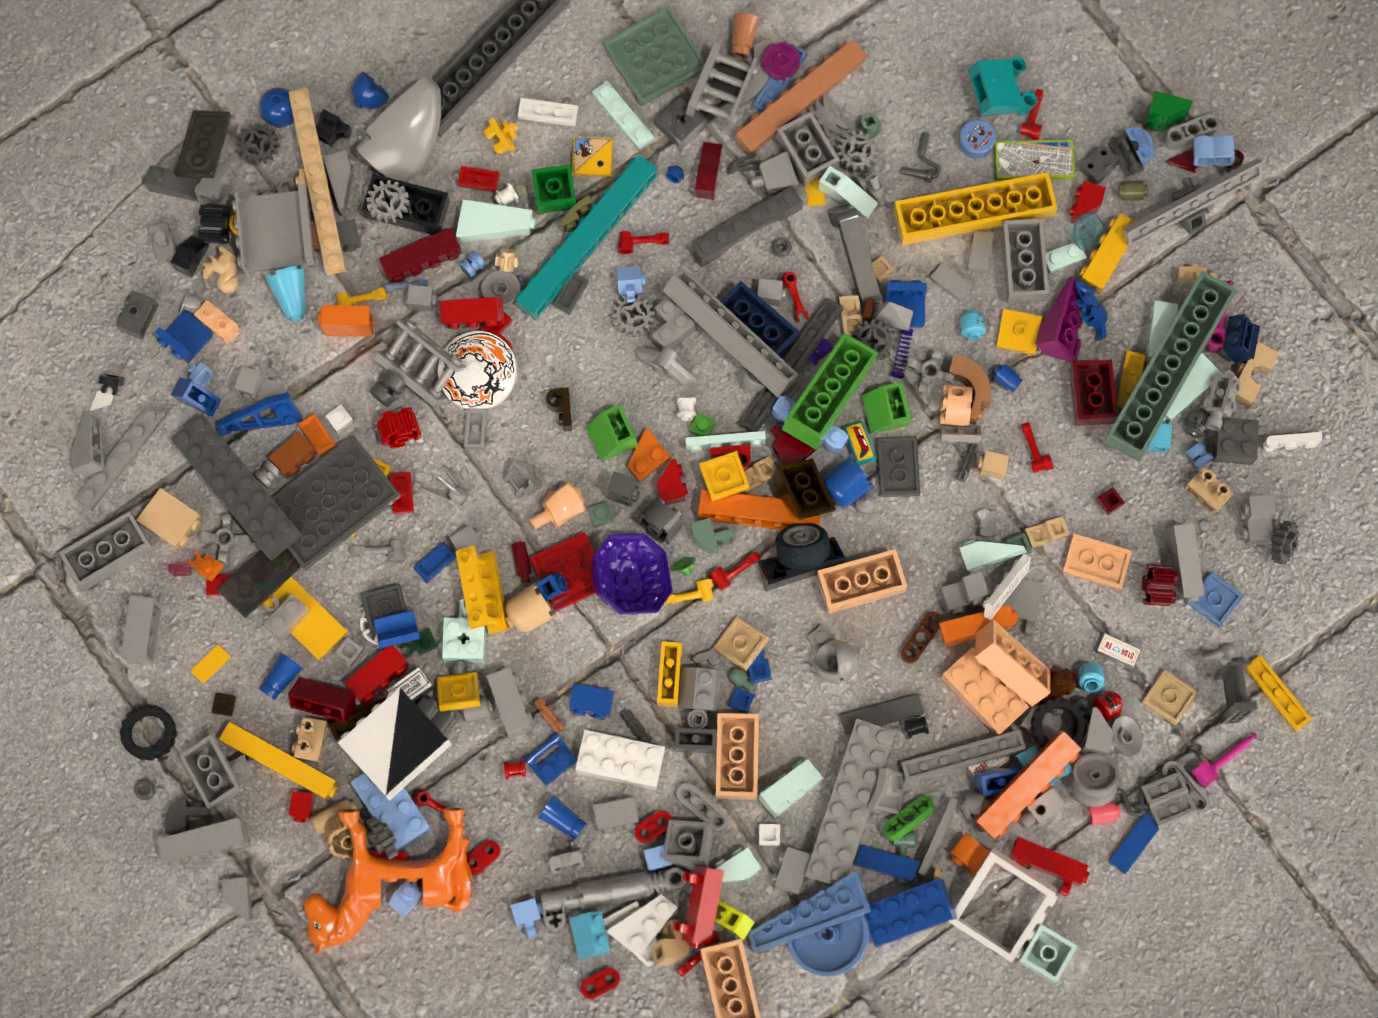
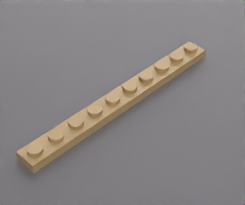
M308 88L291 91L288 93L326 275L346 272Z

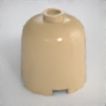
M536 582L512 597L506 604L508 616L505 619L511 628L515 626L520 632L528 633L557 616L555 611L550 612V602L545 601L540 590L537 591Z

